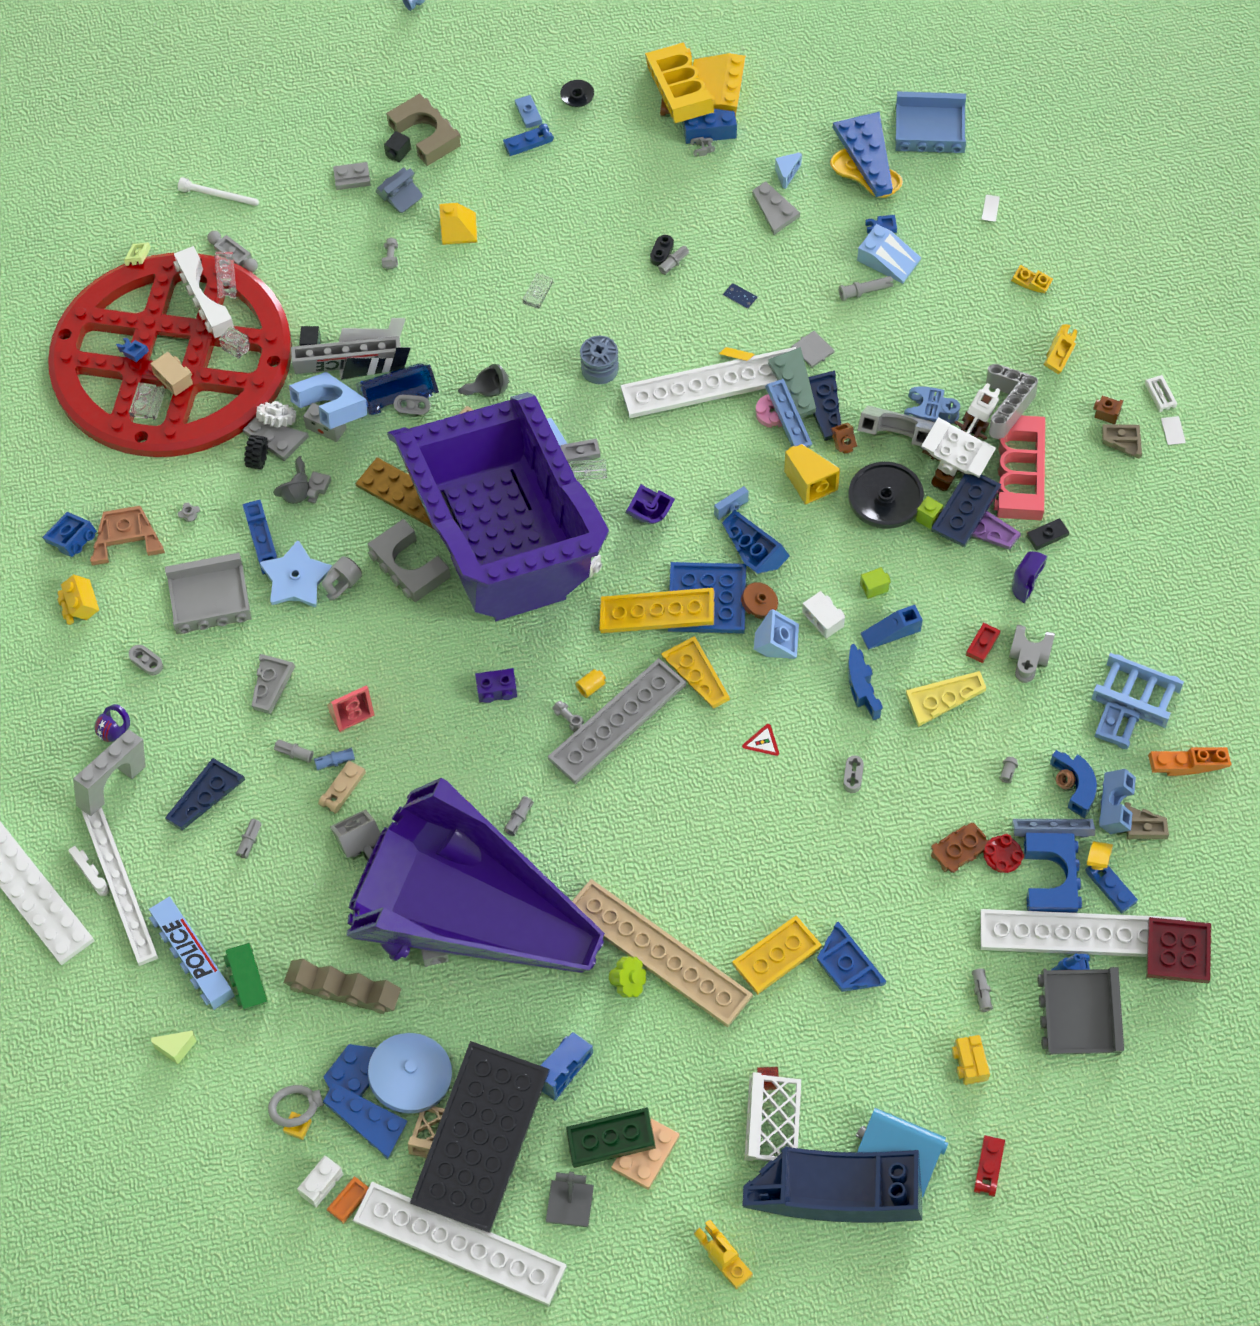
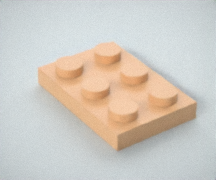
M652 1118L651 1123L656 1149L618 1157L611 1167L616 1173L647 1190L651 1187L680 1137L678 1132Z

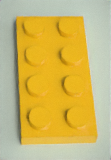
M795 915L733 960L732 965L758 995L820 950L822 944L798 916Z

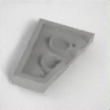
M256 417L243 429L244 434L248 437L250 435L267 437V450L283 461L309 437L308 433L282 425L276 428L270 426V424H263L264 421L259 422V419Z

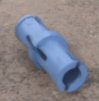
M352 747L339 752L332 751L331 754L314 758L317 771L331 766L337 767L339 766L338 764L355 760Z

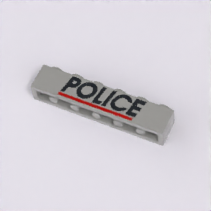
M395 336L291 347L292 365L295 374L342 370L347 358H393L396 347H401L400 338Z

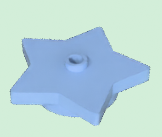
M299 541L295 542L284 557L260 562L261 568L272 581L271 605L286 601H300L316 607L317 586L332 567L330 564L310 559Z

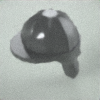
M492 364L477 375L475 382L463 385L458 389V392L463 395H472L477 392L484 396H499L507 389L509 376L499 364Z
M302 456L297 457L295 461L297 474L292 478L291 482L281 484L273 491L275 496L282 497L288 503H301V501L307 498L309 482L305 474V463L301 459Z

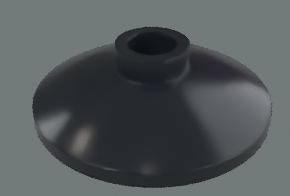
M571 80L563 85L560 96L565 104L572 107H582L593 100L594 88L587 81Z

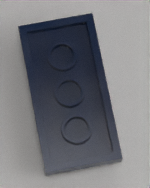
M964 474L931 528L932 532L965 548L1001 489V484L982 474L979 478L972 474Z

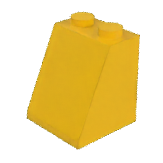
M803 444L792 446L785 451L784 472L805 505L838 490L840 469Z

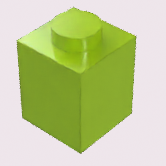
M927 496L917 509L916 521L931 529L943 510V504Z
M882 567L861 574L860 586L867 599L886 593L889 590L891 580L888 573H885Z

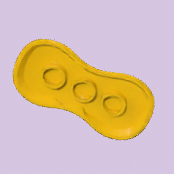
M842 149L835 153L830 160V165L835 173L857 181L870 194L875 196L847 150ZM889 169L893 187L892 193L879 196L878 198H887L900 189L903 181L897 172Z

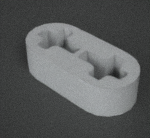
M851 756L846 761L843 786L849 793H856L861 788L864 763L859 756ZM853 763H857L856 772L852 771ZM851 777L855 778L854 786H850Z

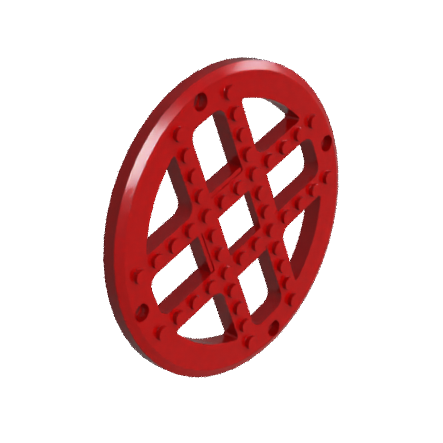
M174 253L147 256L143 264H139L137 261L136 265H132L131 262L128 266L122 264L106 272L85 287L72 300L59 319L52 335L48 358L49 375L61 408L72 423L88 437L111 449L137 456L175 457L189 455L218 446L242 433L243 429L256 417L257 406H260V404L265 405V402L272 404L275 401L289 372L292 358L291 332L286 314L273 291L255 274L242 266L219 257L198 253L203 267L200 282L206 283L204 295L223 306L226 293L231 292L250 308L261 326V329L234 326L235 331L215 338L212 332L208 333L205 326L206 320L201 319L199 312L196 318L166 315L174 288L178 282L182 281L179 275L181 272L176 271L173 263L176 261ZM153 283L146 307L142 312L131 313L105 309L124 294ZM99 331L133 336L131 343L136 340L146 345L149 352L135 362L127 357L80 351L84 336L88 332ZM157 335L189 339L181 365L191 371L193 384L178 395H172L166 418L161 425L152 426L133 423L144 386L168 389L153 374L150 364L153 362L150 360ZM214 346L261 353L258 367L251 373L208 368ZM78 375L122 380L111 414L104 411L88 396L79 381ZM211 391L238 395L220 410L204 418L187 423L195 396L199 392Z

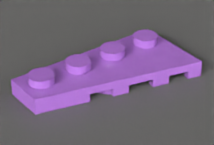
M987 511L972 537L1010 550L1021 536V533Z

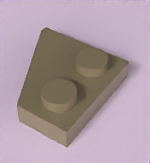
M1102 425V441L1104 445L1141 459L1140 425Z
M1125 802L1124 806L1132 812L1131 831H1127V839H1168L1169 831L1166 817L1158 814L1155 815L1146 809L1138 810L1131 807V803Z

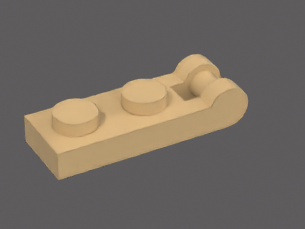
M348 761L326 793L320 797L318 804L322 807L330 808V811L336 814L365 775V769Z

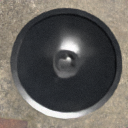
M885 461L872 463L860 469L852 478L848 493L849 504L854 514L864 523L882 529L898 528L911 522L917 516V509L924 498L922 483L912 470L901 464Z

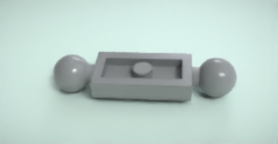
M218 231L209 232L207 239L209 243L214 245V249L237 265L242 266L244 264V268L250 272L257 270L258 263L251 257L250 252L227 235L221 239V234Z

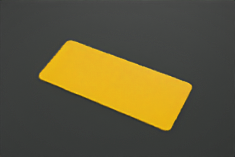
M725 347L719 353L748 361L755 355Z

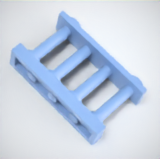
M1110 653L1106 665L1110 666L1111 669L1104 685L1096 684L1092 700L1105 705L1109 701L1140 713V719L1165 728L1171 714L1166 711L1173 692L1180 694L1184 681L1176 676H1169L1125 659L1121 655ZM1118 670L1129 674L1122 693L1110 689ZM1137 677L1148 681L1140 700L1129 697ZM1155 684L1166 688L1159 707L1147 703Z

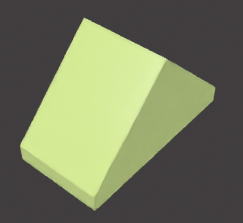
M193 1031L153 1037L151 1042L156 1050L176 1064H179L196 1043V1037Z

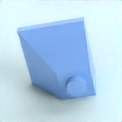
M773 609L770 610L755 632L754 650L766 657L797 658L799 624Z

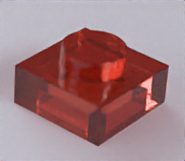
M757 1067V1073H761V1075L779 1077L778 1067ZM764 1081L765 1090L777 1089L772 1082Z

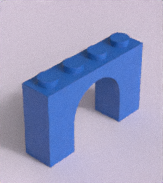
M1025 834L1024 859L1053 861L1063 869L1066 876V881L1056 888H1028L1026 896L1027 911L1077 913L1078 909H1081L1082 898L1078 896L1081 880L1077 878L1080 862L1079 859H1076L1079 846L1078 841H1075L1074 834Z

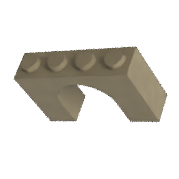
M420 93L386 113L388 125L399 133L413 125L422 123L429 124L436 129L431 136L416 144L417 156L427 166L461 146L459 131L453 129L450 122L446 118L444 119L437 108L434 109L430 101Z

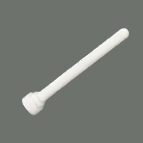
M181 177L178 182V191L186 193L192 190L254 206L259 204V201L255 198L192 184L186 178Z

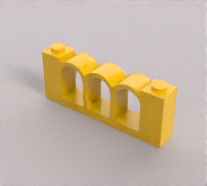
M684 42L645 53L647 68L674 123L714 112L713 105H716L714 95H710L708 89H705V83L699 79L697 68L692 66L690 48H686Z

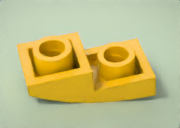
M1022 265L1018 267L1011 279L1012 282L1039 293H1046L1053 278L1039 270L1034 273Z
M1093 841L1087 865L1095 870L1107 868L1113 844Z

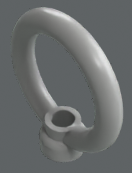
M291 1085L279 1090L271 1098L268 1105L270 1118L274 1123L283 1127H296L306 1123L313 1117L317 1107L324 1106L320 1090L312 1091L310 1088L302 1085ZM299 1093L308 1098L309 1107L301 1116L286 1119L278 1115L277 1105L285 1096Z

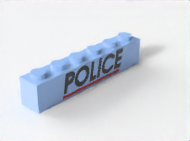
M169 896L149 909L152 915L149 917L151 923L155 928L159 927L162 931L159 935L164 943L169 942L172 946L169 950L174 958L179 957L182 961L179 965L184 973H190L192 976L190 982L196 990L200 989L203 993L200 997L205 1005L210 1004L214 1010L235 997L231 987L171 897Z

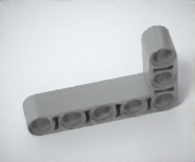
M992 364L988 367L986 384H990V388H998L1000 391L1009 394L992 415L990 422V436L1001 439L1007 435L1036 397L1038 379L1032 375L999 364Z

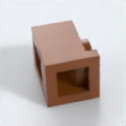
M1102 395L1101 399H1097L1094 404L1093 410H1096L1094 418L1116 424L1124 400L1120 399L1118 401Z
M848 422L831 428L835 447L839 452L850 453L854 447H857L854 428Z

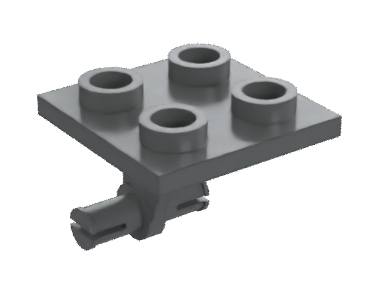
M556 1172V1179L551 1180L546 1223L589 1227L594 1185L586 1184L587 1175H576L574 1172H569V1174Z

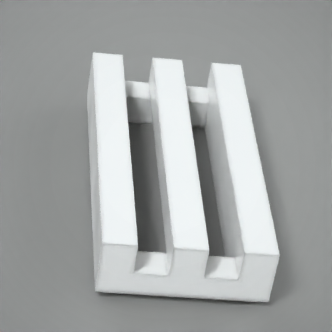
M1162 375L1145 380V386L1159 412H1162L1163 409L1169 410L1170 407L1175 408L1177 406V402ZM1157 381H1159V383H1160L1161 387L1163 388V390H1164V392H1165V394H1166V396H1167L1169 402H1167L1165 396L1163 395L1164 393H1163L1162 389L1159 387Z

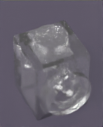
M231 326L219 338L222 350L238 359L249 350L248 336Z

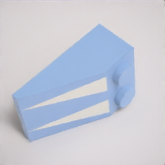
M878 224L874 226L858 248V262L886 276H891L892 279L902 284L921 260V257L892 231Z

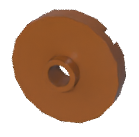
M761 582L749 584L741 595V602L745 611L755 615V618L765 619L770 610L776 611L778 607V598L774 590Z

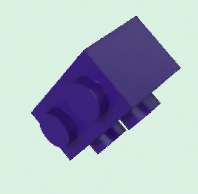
M514 668L475 673L479 703H491L502 699L511 700L517 697Z

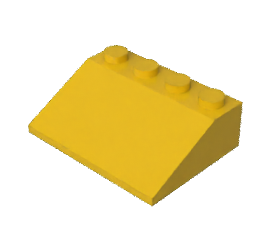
M726 53L694 59L693 67L697 68L699 79L705 83V89H708L710 95H714L716 105H713L714 109L734 111L736 117L746 56Z

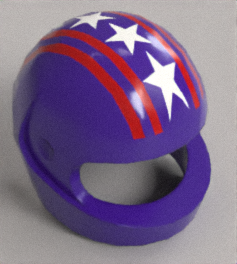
M110 705L96 719L94 725L95 733L102 741L114 742L129 729L130 717L120 705ZM111 710H115L121 715L123 719L122 726L119 727L112 719Z

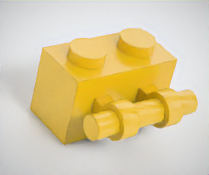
M73 574L61 584L62 590L57 592V600L59 605L62 606V616L68 625L74 623L73 617L88 620L99 611L89 579Z

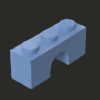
M1126 769L1106 772L1104 774L1099 826L1109 834L1131 831L1132 812L1120 803L1125 797L1134 795L1136 777Z

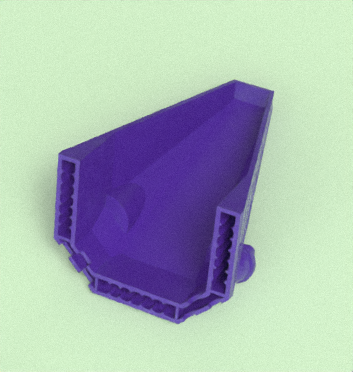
M439 778L412 790L408 794L406 804L403 807L400 806L392 816V820L395 822H392L388 828L384 827L380 833L350 900L349 908L353 910V914L349 913L347 924L351 925V928L347 930L348 937L354 940L380 943L393 961H397L401 957L406 958L410 952V947L433 952L577 973L589 971L594 967L596 963L595 957L603 946L604 941L602 939L605 933L447 780Z

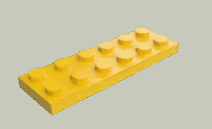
M713 588L601 597L599 629L601 633L714 625Z

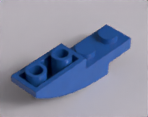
M854 643L850 647L848 661L850 689L857 707L865 705L874 721L881 717L883 706L881 701L875 698L874 689L870 683L871 676L873 675L872 669L869 665L865 664L862 651L857 649Z

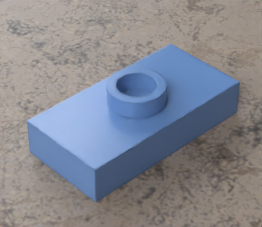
M531 95L515 99V105L526 129L542 124V118Z
M743 486L715 504V517L720 520L734 510L737 511L740 506L748 502L749 491Z

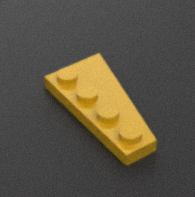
M695 636L661 653V656L713 709L730 700L728 693Z

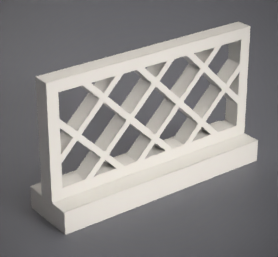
M756 1072L751 1074L749 1077L744 1160L773 1161L777 1156L772 1155L776 1153L779 1156L781 1154L779 1150L785 1144L792 1148H798L801 1079L766 1076ZM764 1081L772 1082L777 1089L769 1095L764 1089ZM786 1084L796 1085L795 1094L791 1097L782 1089ZM778 1091L787 1099L780 1106L771 1098ZM767 1100L776 1109L769 1116L762 1109L763 1103ZM788 1102L794 1108V1114L790 1118L781 1109ZM777 1111L786 1120L779 1127L770 1119ZM766 1121L774 1128V1131L769 1136H766L761 1130V1125ZM787 1123L793 1129V1135L789 1139L780 1130ZM776 1132L785 1141L778 1148L769 1140ZM765 1141L773 1150L769 1156L760 1155V1146Z

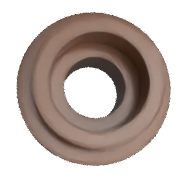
M1061 770L1056 776V783L1062 789H1070L1075 784V775L1071 770Z

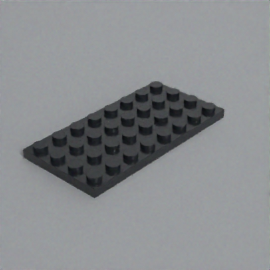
M470 1041L410 1204L491 1233L550 1069Z

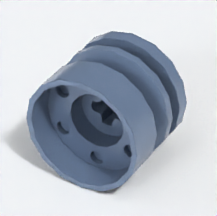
M601 335L586 339L580 349L582 375L587 381L594 384H606L612 381L619 371L616 343L612 339Z

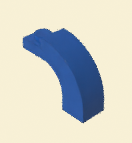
M1056 750L1052 755L1050 765L1060 771L1064 769L1071 770L1075 775L1076 791L1069 801L1068 809L1085 818L1093 805L1097 791L1094 771L1088 762L1078 754L1073 760L1068 754Z

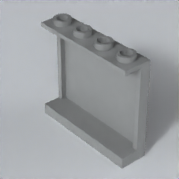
M240 553L165 567L174 619L173 626L176 634H185L199 629L206 630L215 626H226L235 622L242 623L252 619Z

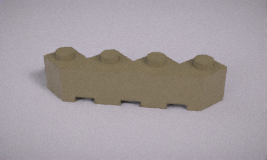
M305 959L291 961L283 982L290 986L292 991L297 993L302 992L325 1000L338 1001L352 1007L357 1006L373 1010L380 1014L394 1011L401 991L400 987L388 980L372 981L360 973L344 974L332 966L317 967Z

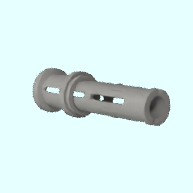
M891 276L864 283L853 282L852 285L848 286L840 285L838 289L842 301L855 296L858 298L863 293L893 287V283H891L893 279Z

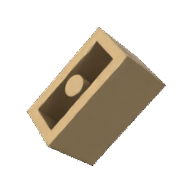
M166 352L150 363L153 374L175 396L193 384L191 371L187 367H183L180 360L169 352Z

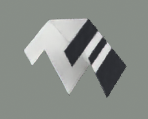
M391 318L388 329L342 328L339 342L395 336L400 338L406 318ZM396 347L393 358H347L344 369L339 370L341 380L404 370L411 347Z

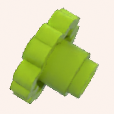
M622 957L617 961V967L609 973L610 983L617 987V993L623 998L638 997L643 992L642 985L646 983V971L642 969L643 964L638 957Z

